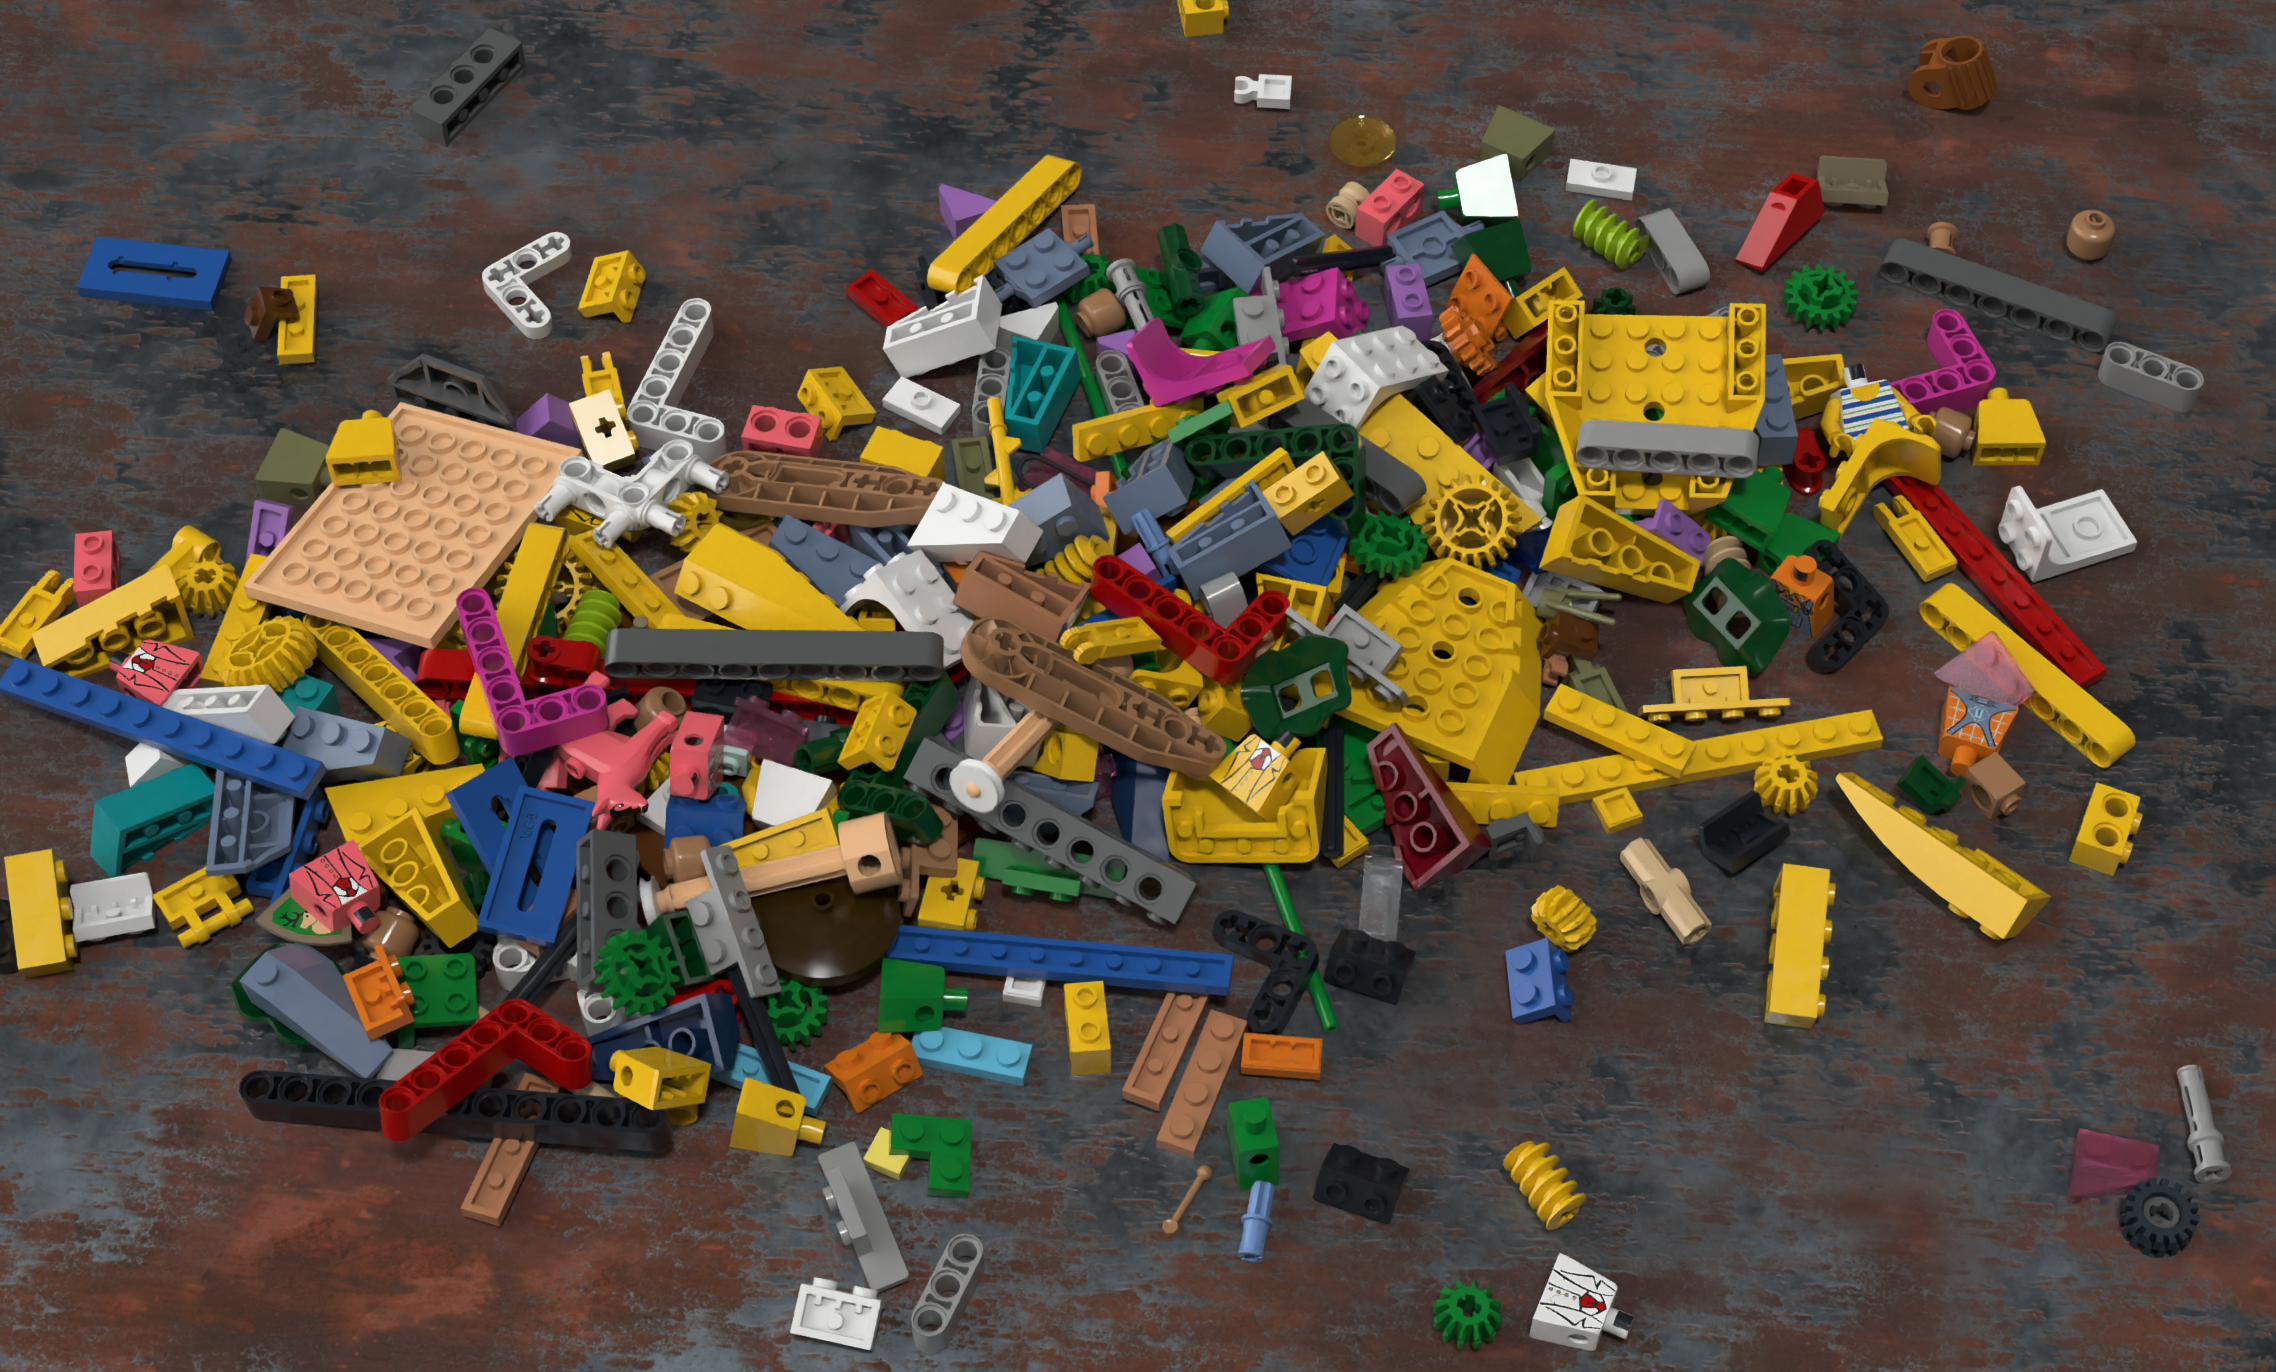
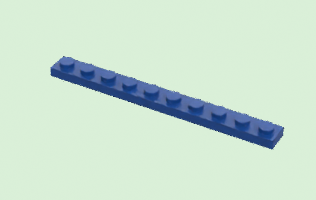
M15 657L0 679L1 695L307 801L327 771L322 761Z
M900 925L897 942L887 957L941 966L946 971L1079 983L1103 981L1104 985L1229 996L1234 968L1233 954Z

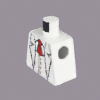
M1559 1253L1534 1314L1529 1337L1594 1351L1597 1348L1603 1331L1627 1339L1634 1316L1612 1308L1618 1289L1614 1282L1572 1258Z

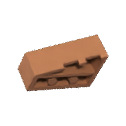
M980 551L964 571L953 603L981 618L1000 616L1013 620L1060 643L1062 634L1070 629L1080 615L1089 594L1091 583L1081 581L1078 586L1058 580L1059 574L1047 571L1046 576L1024 570L1025 564Z

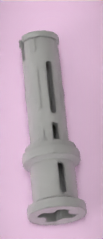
M1124 258L1112 263L1107 268L1106 275L1109 281L1114 282L1117 289L1116 297L1118 302L1127 307L1134 326L1139 331L1149 320L1155 317L1145 298L1147 294L1146 286L1142 281H1139L1136 275L1137 267L1132 259Z
M2186 1065L2179 1068L2176 1074L2191 1134L2187 1144L2189 1151L2193 1152L2197 1165L2194 1170L2195 1178L2198 1182L2204 1184L2222 1182L2232 1174L2231 1166L2225 1162L2222 1150L2225 1144L2224 1137L2214 1125L2202 1067Z

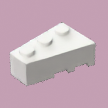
M984 274L975 278L974 282L976 285L958 295L955 290L946 294L947 301L937 307L928 310L924 306L887 327L883 350L900 376L908 378L914 375H923L929 370L945 365H953L960 360L975 355H984L996 348L1002 303Z

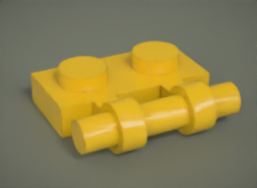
M206 867L152 895L155 905L172 931L186 923L190 929L177 935L184 949L196 942L201 945L211 939V934L227 925H230L231 928L242 922V917L254 911L248 898L234 905L230 899L242 893L238 882L232 874L207 877ZM217 906L219 907L220 913L203 922L199 918L202 914Z

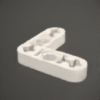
M560 232L546 234L491 264L482 273L484 290L487 295L528 338L541 339L551 333L553 324L549 309L527 285L570 261L572 248L569 237ZM524 261H534L536 263L530 269L519 267V264ZM515 297L526 299L521 305L514 306L508 303ZM530 313L532 314V318H533L535 321H531V322H530V318H529V314H530Z

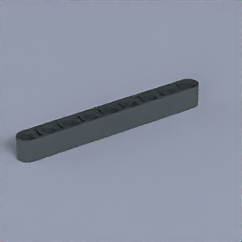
M620 628L607 633L604 671L608 675L617 678L934 681L943 675L944 639L941 635L934 632Z

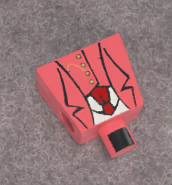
M150 639L142 641L132 655L116 650L109 660V669L117 673L116 681L121 693L161 707L175 690L196 689L201 683L199 677L204 667L199 652Z
M692 711L685 713L670 750V793L673 796L707 800L722 783L724 716ZM698 738L703 740L701 744L694 746Z
M353 839L289 873L290 892L293 900L331 932H338L353 923L361 934H367L379 924L380 919L374 911L380 907V887Z

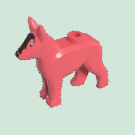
M594 671L583 685L593 684L604 689L611 682L605 675ZM622 698L607 706L609 723L602 732L558 745L560 756L565 761L564 766L573 777L581 779L585 776L597 783V802L592 811L593 817L598 816L597 829L605 830L614 818L642 814L648 811L649 804L647 800L635 789L645 779L660 752L673 743L678 731L675 730L678 727V722L674 715L661 710L647 726L632 737L614 732L617 724L624 719H634L639 714V711L630 702Z

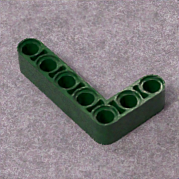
M1338 423L1195 437L1186 446V459L1196 475L1203 480L1239 478L1266 458L1272 450L1279 447L1288 452L1296 469L1323 451L1337 466L1343 477L1353 475L1347 484L1354 495L1328 512L1334 526L1339 532L1350 535L1361 530L1365 524L1366 449L1358 431L1350 424ZM1353 442L1347 449H1339L1344 443ZM1317 445L1312 452H1304L1307 447ZM1246 451L1244 456L1234 459L1236 454ZM1207 454H1211L1209 459H1207L1204 462H1199L1201 457ZM1353 508L1347 516H1339L1344 509Z
M944 668L941 678L934 681H912L902 695L901 699L915 708L917 714L893 770L885 772L872 761L868 764H862L853 769L840 789L837 801L844 811L850 812V820L886 812L892 823L896 839L917 844L930 843L941 834L943 822L926 796L902 788L908 781L903 777L924 737L931 735L936 738L959 702L960 693Z

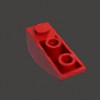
M1791 172L1770 192L1736 257V263L1764 271L1825 213L1819 181Z

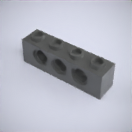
M489 28L480 38L473 42L472 46L460 58L454 61L453 65L441 78L435 80L432 87L421 98L413 103L410 108L414 132L447 147L526 66L522 42Z
M592 829L576 841L577 990L603 993L606 990L605 986L597 985L594 982L595 979L602 976L601 971L593 968V964L602 959L597 953L598 949L607 945L606 940L616 934L619 935L627 929H632L634 934L641 930L640 924L637 923V906L640 901V889L637 886V868L640 862V854L636 849V835ZM607 871L612 875L613 880L608 876ZM607 908L612 911L614 917L609 914Z

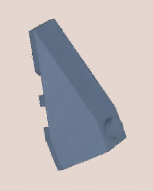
M293 943L266 951L239 980L254 1005L360 1078L372 1079L394 1054L393 1049L383 1035L371 1041L369 1040L343 976L332 960L310 945Z

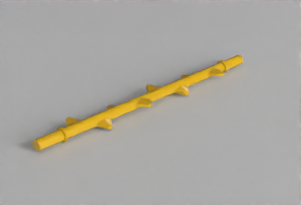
M990 397L987 400L990 420L989 434L993 440L997 468L988 474L984 481L986 485L1000 487L1002 505L1007 506L1027 494L1014 490L1009 457L1022 445L1020 438L1006 436L1008 428L1004 424L1001 399L999 397Z

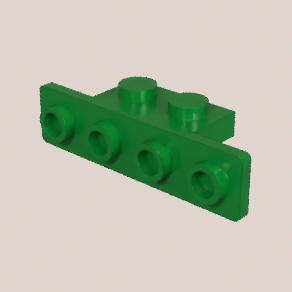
M978 837L975 840L972 860L980 861V876L1003 880L1002 884L1012 886L1011 892L1034 895L1035 889L1050 892L1049 898L1060 901H1072V896H1079L1082 893L1113 898L1114 891L1103 885L1096 889L1083 883L1082 880L1078 879L1081 873L1068 866L1063 871L1048 864L1045 861L1047 855L1034 848L1030 853L1008 841ZM1075 852L1076 856L1083 861H1089L1093 857V855ZM1112 859L1108 865L1109 873L1116 879L1125 878V862L1119 859Z

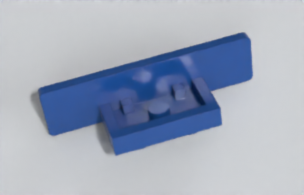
M321 786L315 788L306 802L298 826L293 828L292 851L263 868L250 872L246 883L248 894L272 897L269 906L290 887L289 873L306 865L309 855H314L317 849L318 829L321 823L326 822L329 814V802L325 800Z

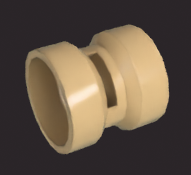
M1356 182L1346 183L1339 191V196L1333 197L1326 205L1327 216L1336 226L1343 229L1351 228L1356 223L1357 207L1370 195L1369 192Z

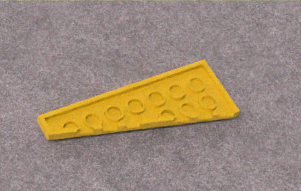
M1329 331L1299 350L1313 374L1331 343L1338 340ZM1399 392L1389 396L1376 406L1358 430L1360 435L1413 469L1424 480L1427 488L1426 494L1406 510L1413 523L1422 526V534H1426L1424 526L1431 523L1425 519V511L1436 510L1430 505V498L1442 499L1438 492L1439 487L1442 486L1449 492L1452 490L1450 480L1455 478L1459 486L1465 484L1464 475L1466 474L1470 475L1472 483H1476L1480 474L1484 475L1486 486L1493 479H1497L1464 449L1456 445L1447 434ZM1499 481L1500 485L1498 491L1506 487ZM1511 491L1508 499H1517L1519 506L1514 511L1521 512L1523 517L1520 522L1515 523L1521 527L1522 534L1511 536L1517 541L1543 523L1538 514ZM1469 498L1463 500L1462 502L1468 506H1475L1481 503L1483 500L1485 502H1487L1488 500L1483 498ZM1499 508L1493 513L1494 518L1488 524V528L1494 537L1498 534L1502 524V512ZM1452 509L1448 513L1444 525V532L1447 538L1453 533L1452 529L1458 523V517ZM1464 514L1468 529H1470V526L1473 529L1478 527L1483 532L1478 517L1475 521L1474 517L1469 519ZM1470 540L1464 545L1459 544L1458 546L1473 549L1482 547L1484 544L1478 540ZM1438 547L1431 548L1434 554Z

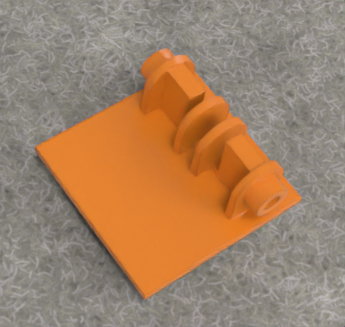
M1472 253L1445 307L1448 309L1452 305L1454 307L1457 306L1461 312H1465L1466 316L1470 314L1475 320L1478 319L1485 327L1489 338L1500 342L1508 335L1506 331L1507 325L1501 321L1514 298L1477 255Z

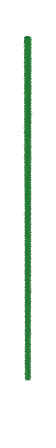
M1061 292L1050 300L1051 303L1056 302L1058 305L1059 324L1068 347L1077 349L1081 372L1080 380L1095 419L1108 416L1076 327ZM1122 451L1110 454L1111 463L1119 480L1123 478L1120 472L1128 466ZM1221 736L1226 744L1224 760L1235 748L1231 739ZM1262 863L1286 929L1305 936L1278 863ZM1303 950L1300 955L1296 954L1298 961L1301 957L1308 958L1306 950ZM1317 968L1308 984V988L1325 1033H1333L1340 1026Z

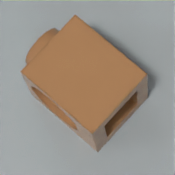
M1997 752L1992 753L1967 769L1964 777L1966 781L1960 790L1990 821L2001 814H2011L2022 803L2021 796L2026 782Z

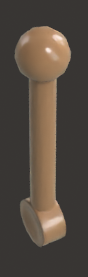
M1201 1165L1197 1169V1178L1171 1219H1166L1163 1222L1162 1231L1166 1236L1173 1237L1178 1233L1179 1220L1203 1182L1211 1178L1212 1169L1208 1165Z

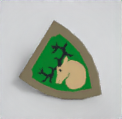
M290 887L255 920L256 924L287 941L299 944L334 946L352 943L351 925L338 932H331L293 900Z

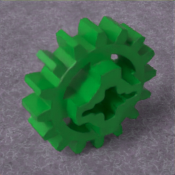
M1816 264L1815 270H1811L1808 266L1804 265L1801 273L1793 271L1791 278L1786 279L1782 303L1787 304L1785 310L1787 314L1795 313L1794 321L1796 323L1802 320L1807 321L1806 328L1810 329L1813 324H1818L1820 330L1824 331L1826 324H1830L1834 329H1837L1840 321L1847 324L1850 315L1855 314L1859 291L1854 290V280L1845 281L1846 272L1834 273V266H1830L1827 270H1822L1821 265Z
M1382 510L1378 511L1376 518L1367 513L1362 529L1349 536V555L1355 556L1354 563L1356 565L1366 564V573L1377 570L1379 571V578H1383L1385 573H1391L1394 579H1398L1399 572L1410 576L1412 575L1413 568L1420 569L1422 567V562L1426 559L1428 549L1426 544L1428 536L1421 533L1422 526L1420 524L1410 525L1411 517L1409 516L1401 520L1398 518V515L1391 514L1390 517L1385 516Z
M627 929L619 935L616 934L606 940L607 945L598 949L597 953L602 959L594 963L593 968L601 971L602 976L595 979L594 982L597 985H604L606 988L601 994L602 999L610 996L614 999L613 1010L625 1006L626 1016H632L639 1012L643 1017L666 1006V1000L676 994L670 986L679 982L680 977L671 974V969L678 966V962L668 960L667 955L672 950L670 946L663 949L658 946L660 936L657 935L648 940L645 929L635 934L632 929ZM636 992H638L642 996L645 994H649L650 996L641 997L636 996L635 994Z
M777 975L781 992L761 998L781 1046L782 1043H788L789 1048L793 1051L796 1049V1041L801 1040L804 1044L809 1045L811 1044L810 1033L819 1036L822 1034L821 1023L828 1022L827 995H823V988L820 986L802 985ZM806 999L811 1003V1011L807 1010Z

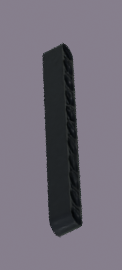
M257 1070L248 1073L242 1078L239 1084V1093L251 1114L259 1120L382 1130L380 1107H371L379 1102L380 1095L397 1081ZM478 1087L419 1132L642 1151H659L665 1148L673 1137V1129L664 1109L650 1110L628 1098ZM267 1092L263 1097L257 1098L260 1094ZM306 1095L302 1100L295 1102L298 1097ZM345 1098L341 1103L333 1105L337 1100ZM462 1107L458 1112L449 1114L453 1109ZM501 1110L497 1115L488 1117L491 1112ZM540 1113L537 1118L527 1120L530 1115ZM580 1116L576 1121L566 1123L569 1118ZM619 1119L616 1124L605 1126L609 1121ZM650 1123H659L652 1129H644Z

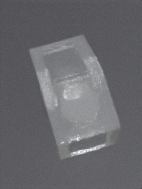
M1365 855L1358 930L1364 931L1370 937L1385 942H1396L1403 859Z

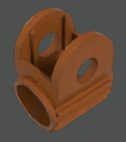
M1973 36L1939 38L1925 43L1919 54L1920 67L1911 73L1907 83L1908 91L1912 98L1919 104L1933 109H1952L1956 107L1962 110L1973 109L1990 101V98L1996 95L1995 90L1999 89L1985 43H1981L1980 38L1977 39ZM1944 56L1950 57L1953 62L1946 60ZM1935 82L1942 87L1943 91L1932 92L1925 84Z

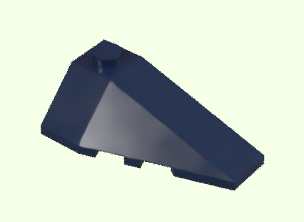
M1102 743L1100 769L1109 790V798L1118 819L1122 838L1169 863L1170 850L1167 841L1162 796L1171 769L1139 762Z
M703 993L586 1037L592 1047V1080H614L615 1073L610 1070L609 1062L613 1053L617 1050L625 1051L648 1047H662L711 1064L709 1077L728 1071L740 1035L731 994Z

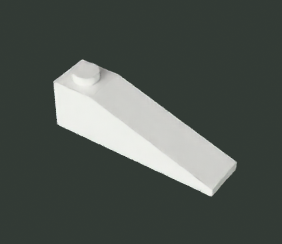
M269 685L178 689L172 693L162 706L269 744H275L280 741L287 733L286 728L295 718L294 714Z

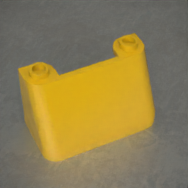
M1304 748L1293 754L1290 761L1302 772V778L1286 805L1279 807L1276 822H1265L1223 790L1210 776L1204 779H1195L1178 770L1171 769L1162 796V807L1170 853L1176 859L1188 863H1304L1313 860L1319 853L1321 845L1328 768L1326 748Z

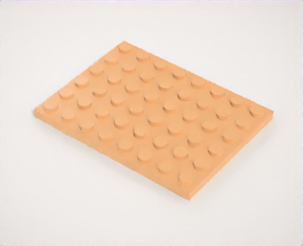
M400 402L388 418L392 419L399 444L401 481L333 486L331 482L243 587L247 597L434 649L459 618L456 606L458 595L468 588L476 587L482 589L523 538L530 522L535 523L539 518L535 512L534 505L552 489L553 481L560 475L559 465L561 462L572 456L583 457L582 449Z

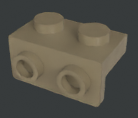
M1820 156L1816 180L1819 181L1822 200L1826 205L1837 207L1842 206L1844 203L1857 204L1867 209L1876 208L1877 205L1887 206L1889 192L1885 183L1886 160Z

